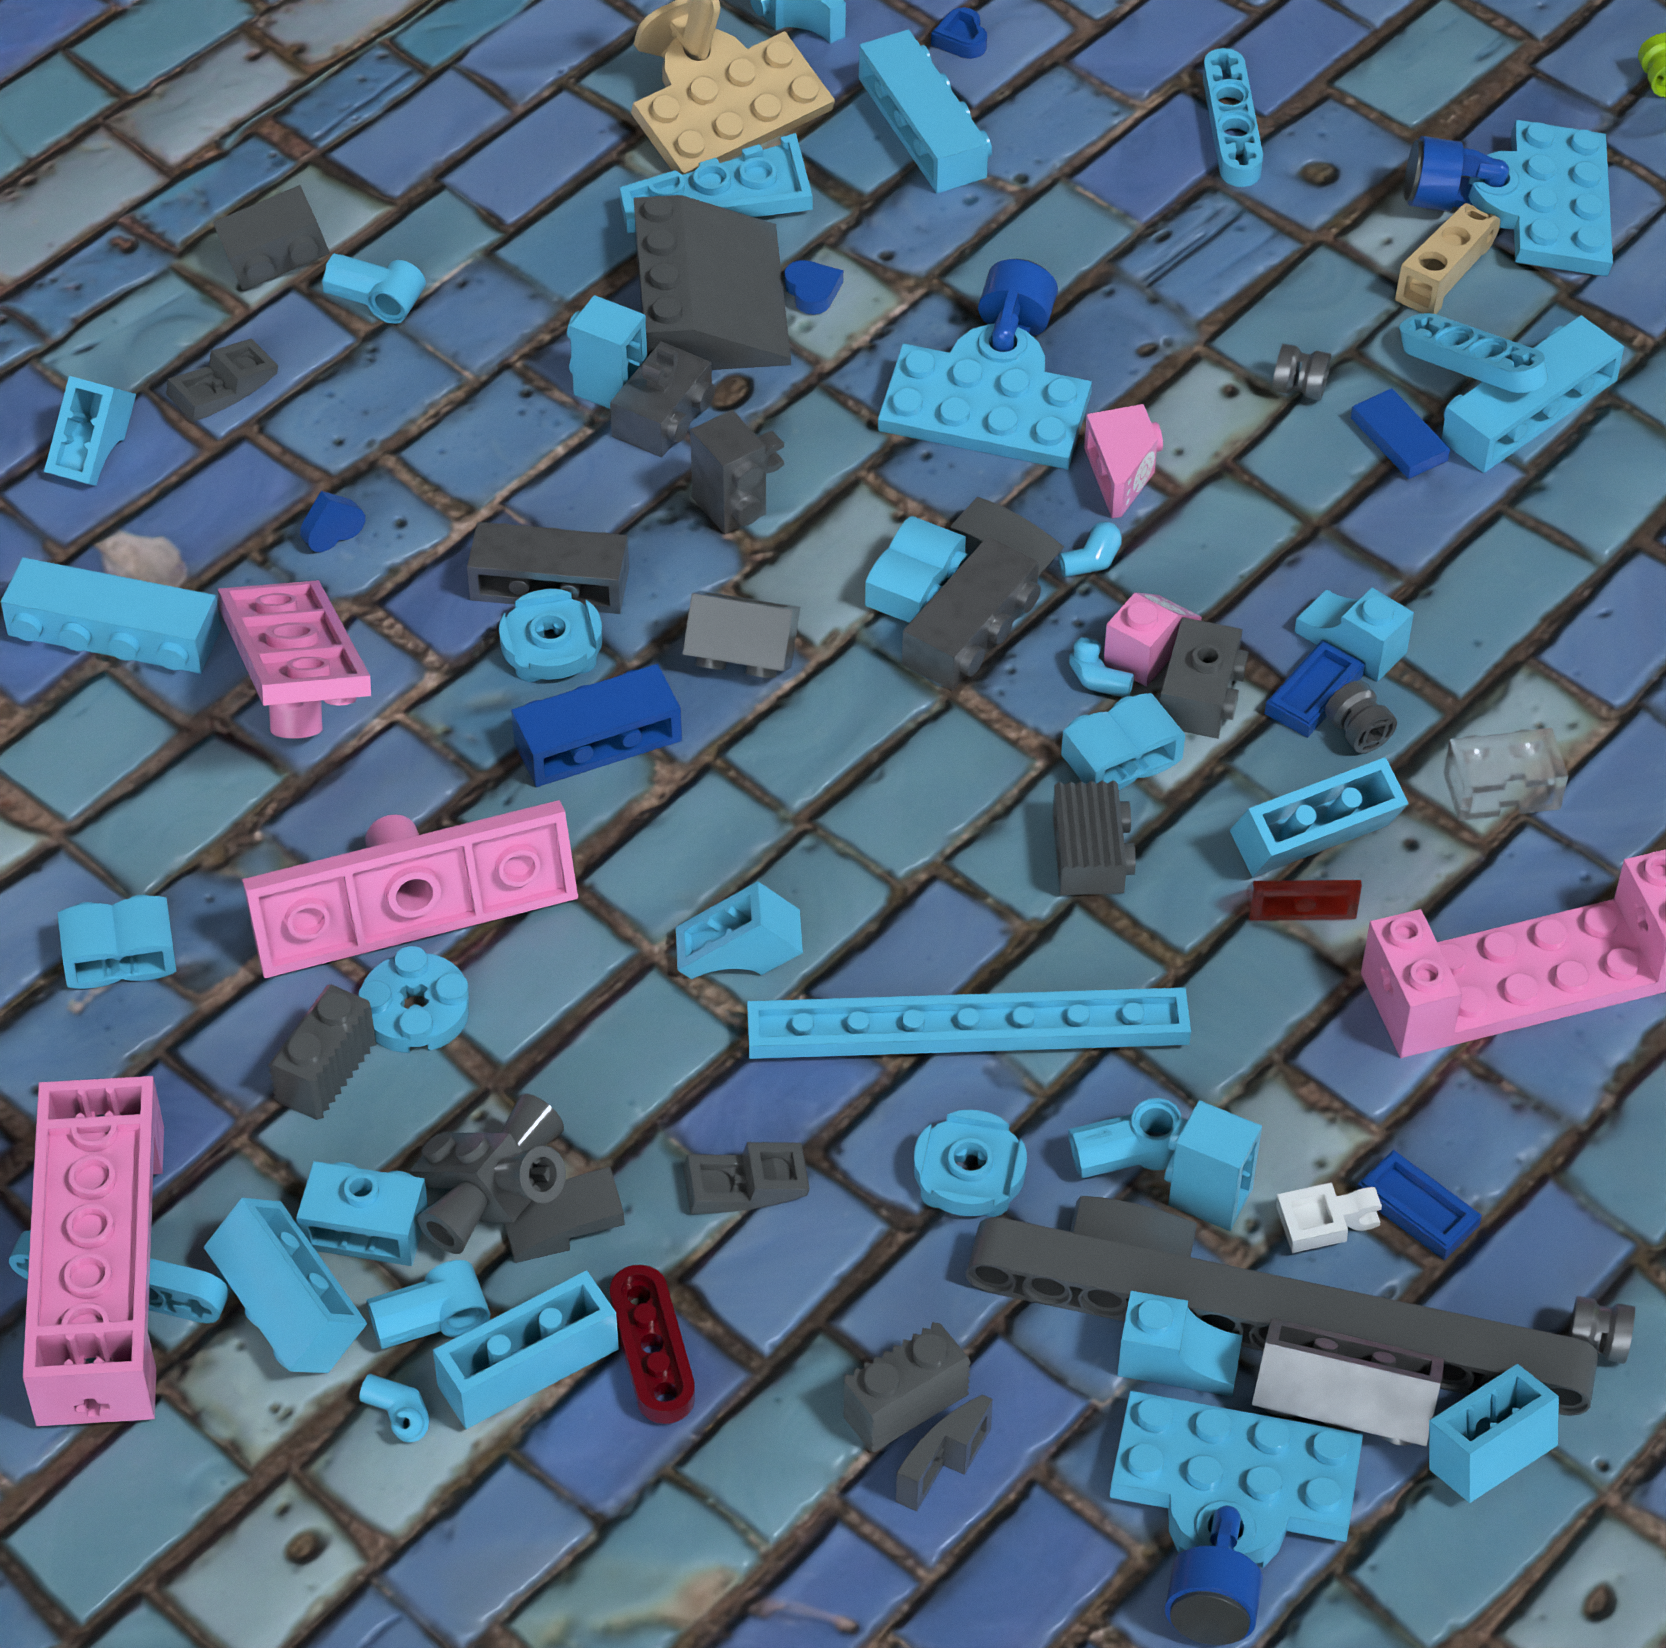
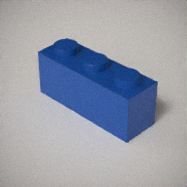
M658 664L639 670H630L617 677L591 685H583L572 691L543 700H535L524 706L511 709L514 744L535 787L682 741L681 707Z

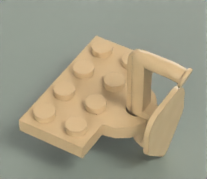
M675 0L650 13L640 23L634 40V46L639 52L663 57L662 81L666 88L634 102L631 114L672 171L676 170L682 175L695 171L699 167L700 162L717 158L719 163L733 159L742 154V149L766 143L832 111L835 103L833 96L785 31L747 49L736 37L715 29L720 14L719 0Z

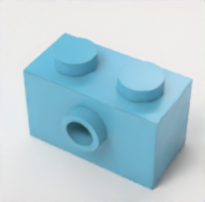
M594 295L582 311H576L568 324L567 336L571 342L569 370L573 374L575 396L610 409L611 400L647 358L646 316Z
M1199 1100L1190 1118L1187 1120L1180 1117L1170 1136L1168 1149L1175 1152L1168 1163L1164 1180L1171 1183L1168 1206L1231 1232L1253 1190L1262 1125Z
M313 1161L296 1216L297 1225L318 1252L413 1266L422 1234L417 1217L428 1208L425 1178L414 1177L403 1171H390L387 1173L361 1169L346 1162L329 1164Z
M1519 1364L1514 1365L1429 1420V1470L1469 1503L1473 1502L1558 1446L1559 1396Z

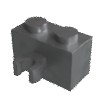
M661 341L611 400L612 437L662 458L675 442L679 443L683 440L690 423L700 411H706L711 405L715 394V386L712 384L711 362Z
M733 409L690 429L692 498L724 534H727L742 526L750 525L758 518L766 515V473L775 472L784 466V460L776 452L784 447V442L774 431H768L757 437Z

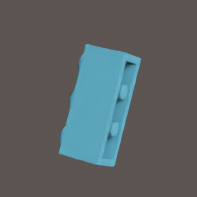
M1386 757L1248 808L1230 829V833L1253 878L1384 828L1409 803Z
M241 1198L203 1247L217 1266L218 1276L235 1292L245 1307L247 1318L255 1326L259 1327L274 1349V1357L288 1371L329 1373L368 1324L281 1201Z
M586 1270L433 1349L438 1388L464 1428L468 1429L619 1350L616 1311Z

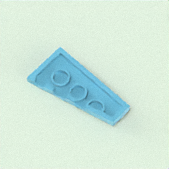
M796 133L781 137V144L763 150L761 145L758 144L742 149V157L719 163L717 158L700 162L699 167L695 171L684 175L674 170L619 187L620 203L627 233L635 232V197L683 195L751 217L813 210V196Z

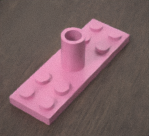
M319 580L218 589L219 610L263 706L269 705L270 732L273 735L293 739L314 736L323 729L321 700L330 705H348L354 703L357 700L356 697L371 696L370 674Z
M560 800L419 835L415 824L409 818L402 815H387L378 819L369 827L365 837L367 847L365 849L242 879L264 979L578 899L566 814Z

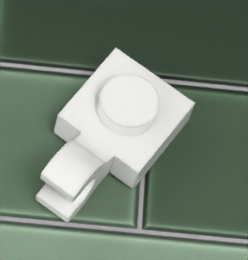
M1331 1182L1277 1194L1276 1207L1292 1253L1347 1242V1227L1357 1231H1365L1380 1226L1377 1211L1382 1209V1205L1375 1187L1362 1188L1349 1194L1336 1196Z

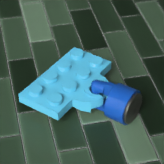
M1515 120L1511 131V151H1497L1485 155L1473 149L1463 148V143L1459 141L1420 136L1418 140L1414 141L1410 150L1404 180V199L1408 201L1409 206L1450 212L1453 207L1460 208L1465 203H1468L1484 213L1499 217V228L1514 229L1516 263L1608 277L1613 265L1606 134L1584 129L1579 130L1547 125L1540 122Z
M1007 259L999 261L989 270L978 304L979 314L987 325L973 328L960 337L950 353L903 343L878 417V431L1069 470L1092 393V381L1045 372V355L1040 343L1033 336L1042 333L1047 328L1058 293V285L1054 277L1045 268L1029 260Z
M1130 1391L1109 1498L1168 1508L1169 1533L1178 1553L1183 1551L1173 1562L1165 1604V1615L1176 1630L1191 1640L1209 1645H1227L1245 1639L1255 1629L1263 1585V1575L1256 1564H1259L1263 1569L1279 1552L1286 1531L1343 1542L1347 1541L1363 1434Z

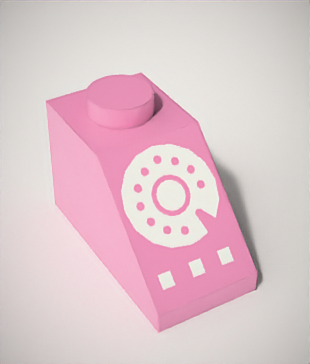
M1144 404L1090 413L1086 416L1084 449L1112 519L1123 516L1155 473L1156 453L1163 449L1160 426L1157 422L1151 423Z
M1134 592L1107 623L1103 663L1111 669L1133 673L1134 681L1147 687L1171 659L1182 617L1201 621L1202 617L1160 595Z

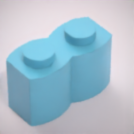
M910 516L897 531L889 549L882 553L872 567L865 582V606L910 623L969 558L970 555L965 553L966 536Z
M1152 693L1128 696L1119 700L1108 712H1097L1075 718L1063 730L1061 755L1085 784L1090 781L1097 784L1102 780L1106 783L1114 780L1118 783V789L1121 790L1137 778L1159 774L1183 759L1185 733Z
M135 895L113 905L83 902L58 912L62 959L67 987L78 989L97 988L113 984L121 979L147 981L166 977L177 972L166 897Z

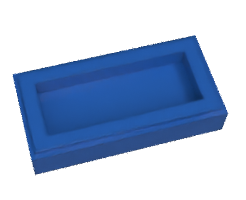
M1392 388L1352 406L1351 419L1407 479L1448 461L1450 448Z
M1322 640L1268 699L1264 714L1308 738L1327 717L1325 709L1329 699L1344 685L1353 681H1359L1364 675L1366 663Z
M1395 1150L1391 1151L1357 1185V1190L1375 1187L1382 1205V1209L1379 1212L1443 1260L1449 1257L1480 1226L1482 1215Z

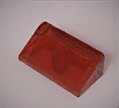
M1361 880L1252 881L1247 887L1249 920L1356 919L1362 888Z

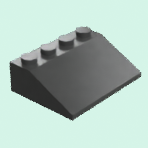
M683 195L635 197V240L641 312L646 316L647 357L662 341L710 361L712 370L791 365L776 224Z

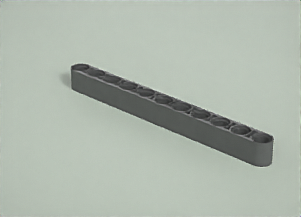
M999 1217L986 1218L979 1223L965 1273L967 1280L974 1287L988 1293L1124 1322L1130 1291L1188 1300V1308L1199 1319L1218 1329L1243 1335L1241 1347L1264 1351L1271 1318L1442 1357L1445 1360L1440 1389L1466 1395L1473 1393L1514 1365L1519 1364L1559 1396L1558 1414L1580 1415L1587 1412L1591 1407L1598 1351L1586 1341L1573 1337Z

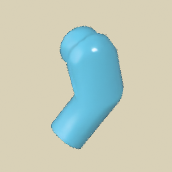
M1099 522L1091 528L1089 532L1091 534L1083 549L1059 553L1058 561L1062 576L1065 578L1107 569L1121 546L1122 537L1119 528L1111 522Z
M1087 637L1076 640L1074 642V652L1069 654V664L1082 685L1089 690L1122 698L1130 696L1134 674L1107 668L1102 659L1099 658L1101 644L1097 640Z
M373 1374L366 1376L360 1390V1401L387 1410L392 1431L400 1440L412 1443L424 1437L429 1428L430 1418L421 1393L413 1387Z

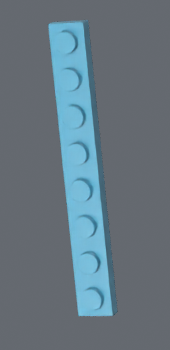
M1186 987L747 1001L749 1059L1190 1045L1191 1036Z

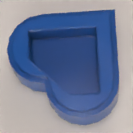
M966 7L956 8L950 11L932 31L931 46L967 59L977 58L983 55L987 49V32L980 26V16L976 11Z
M794 261L785 269V289L789 294L795 296V305L801 312L812 315L821 314L831 306L841 288L844 270L812 261Z
M320 491L302 522L300 536L311 550L324 552L334 547L339 540H348L356 536L365 524V514L351 499Z

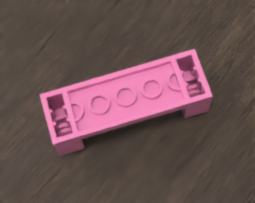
M1666 849L1624 859L1615 898L1612 900L1449 940L1436 941L1421 909L1370 921L1361 975L1400 1058L1666 992Z
M153 1076L39 1082L23 1381L36 1426L155 1419L156 1365L148 1335L153 1174H163L164 1124ZM87 1358H96L94 1363L86 1361Z

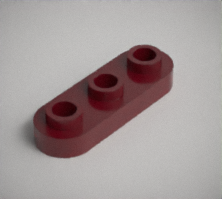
M639 1264L625 1267L611 1281L610 1304L616 1311L617 1331L637 1405L641 1413L653 1422L661 1424L675 1423L685 1418L693 1409L695 1403V1382L667 1282L664 1276L651 1266ZM635 1298H645L648 1300V1302L639 1305L631 1303ZM652 1345L661 1348L659 1352L654 1353L644 1351L646 1347ZM663 1394H670L675 1397L674 1400L666 1402L657 1400Z

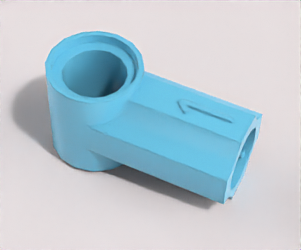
M333 253L326 263L322 284L324 293L368 305L373 315L386 323L397 324L401 323L408 315L425 289L426 280L422 272L407 261L395 260L387 267Z
M1151 1098L1141 1102L1132 1114L1068 1129L1069 1143L1077 1173L1083 1179L1136 1165H1141L1150 1170L1166 1169L1175 1152L1168 1149V1143L1172 1131L1181 1117L1179 1109L1169 1100ZM1161 1132L1165 1135L1154 1137L1148 1135V1133Z
M465 1260L447 1261L429 1271L424 1282L366 1299L373 1330L381 1349L440 1331L448 1337H458L489 1321L491 1315L472 1264Z

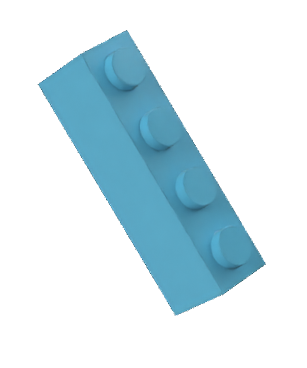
M909 29L859 44L860 82L934 191L938 194L987 178L988 157L992 155L990 139L984 130L977 128L966 103L963 101L959 102L954 95L947 76L944 73L938 72L932 63L927 47L920 45Z
M1580 315L1566 326L1555 328L1547 339L1534 347V349L1541 351L1545 357L1548 380L1545 385L1535 391L1515 393L1481 382L1465 395H1458L1449 402L1443 414L1445 420L1441 440L1482 473L1487 472L1616 382L1624 346Z
M22 557L0 601L8 636L18 637L25 641H38L64 646L75 651L84 650L114 656L125 661L134 660L164 666L171 670H185L200 674L221 631L216 595Z

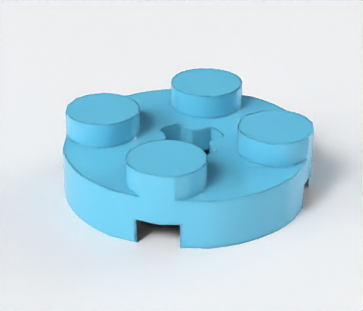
M562 589L537 590L515 601V609L507 617L504 613L499 624L502 654L506 661L516 669L517 676L527 682H536L540 679H562L577 673L584 674L594 669L597 664L596 656L602 647V623L600 615L593 604L585 599V606L580 601L572 599V592ZM548 629H554L556 635H561L553 639L543 638L544 631Z
M417 946L404 947L396 953L395 957L389 958L377 965L368 974L359 989L358 996L370 1002L376 1042L392 1051L410 1053V1047L428 1045V1051L441 1048L454 1040L462 1032L468 1021L470 996L467 979L452 962L438 955L427 954L422 948ZM412 996L424 997V1001L427 1004L424 1007L414 1004L409 1009L404 1007L405 999Z
M958 1110L947 1114V1121L937 1124L934 1128H932L931 1123L920 1134L914 1151V1176L920 1187V1196L923 1202L933 1208H940L946 1212L961 1216L985 1215L996 1217L1002 1215L1007 1211L1010 1201L1019 1194L1024 1185L1027 1152L1022 1139L1020 1138V1142L1018 1141L1017 1137L1009 1131L1010 1125L1001 1117L980 1110ZM967 1155H974L978 1157V1165L983 1167L970 1171L962 1169L955 1162H964Z

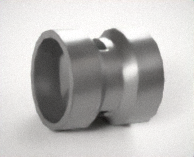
M1282 344L1276 363L1272 390L1282 393H1289L1292 390L1301 391L1306 398L1321 401L1328 378L1331 353L1315 351L1307 354L1301 352L1298 346ZM1300 363H1302L1301 370H1300V374H1299V380H1297L1298 373H1299V368H1300Z
M1359 680L1348 683L1337 690L1329 699L1325 713L1335 727L1345 729V738L1356 752L1362 754L1376 750L1386 743L1397 728V720L1386 706L1376 703L1377 696L1366 682Z
M1576 1296L1568 1337L1577 1338L1591 1344L1598 1353L1605 1356L1607 1361L1625 1364L1632 1339L1635 1306L1617 1303L1611 1308L1599 1306L1593 1298Z

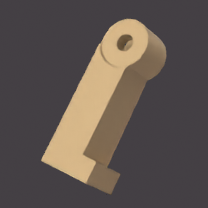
M1468 203L1462 205L1401 264L1395 301L1421 313L1437 314L1442 308L1444 296L1481 255H1484L1492 246L1500 227V218L1493 214L1484 213Z

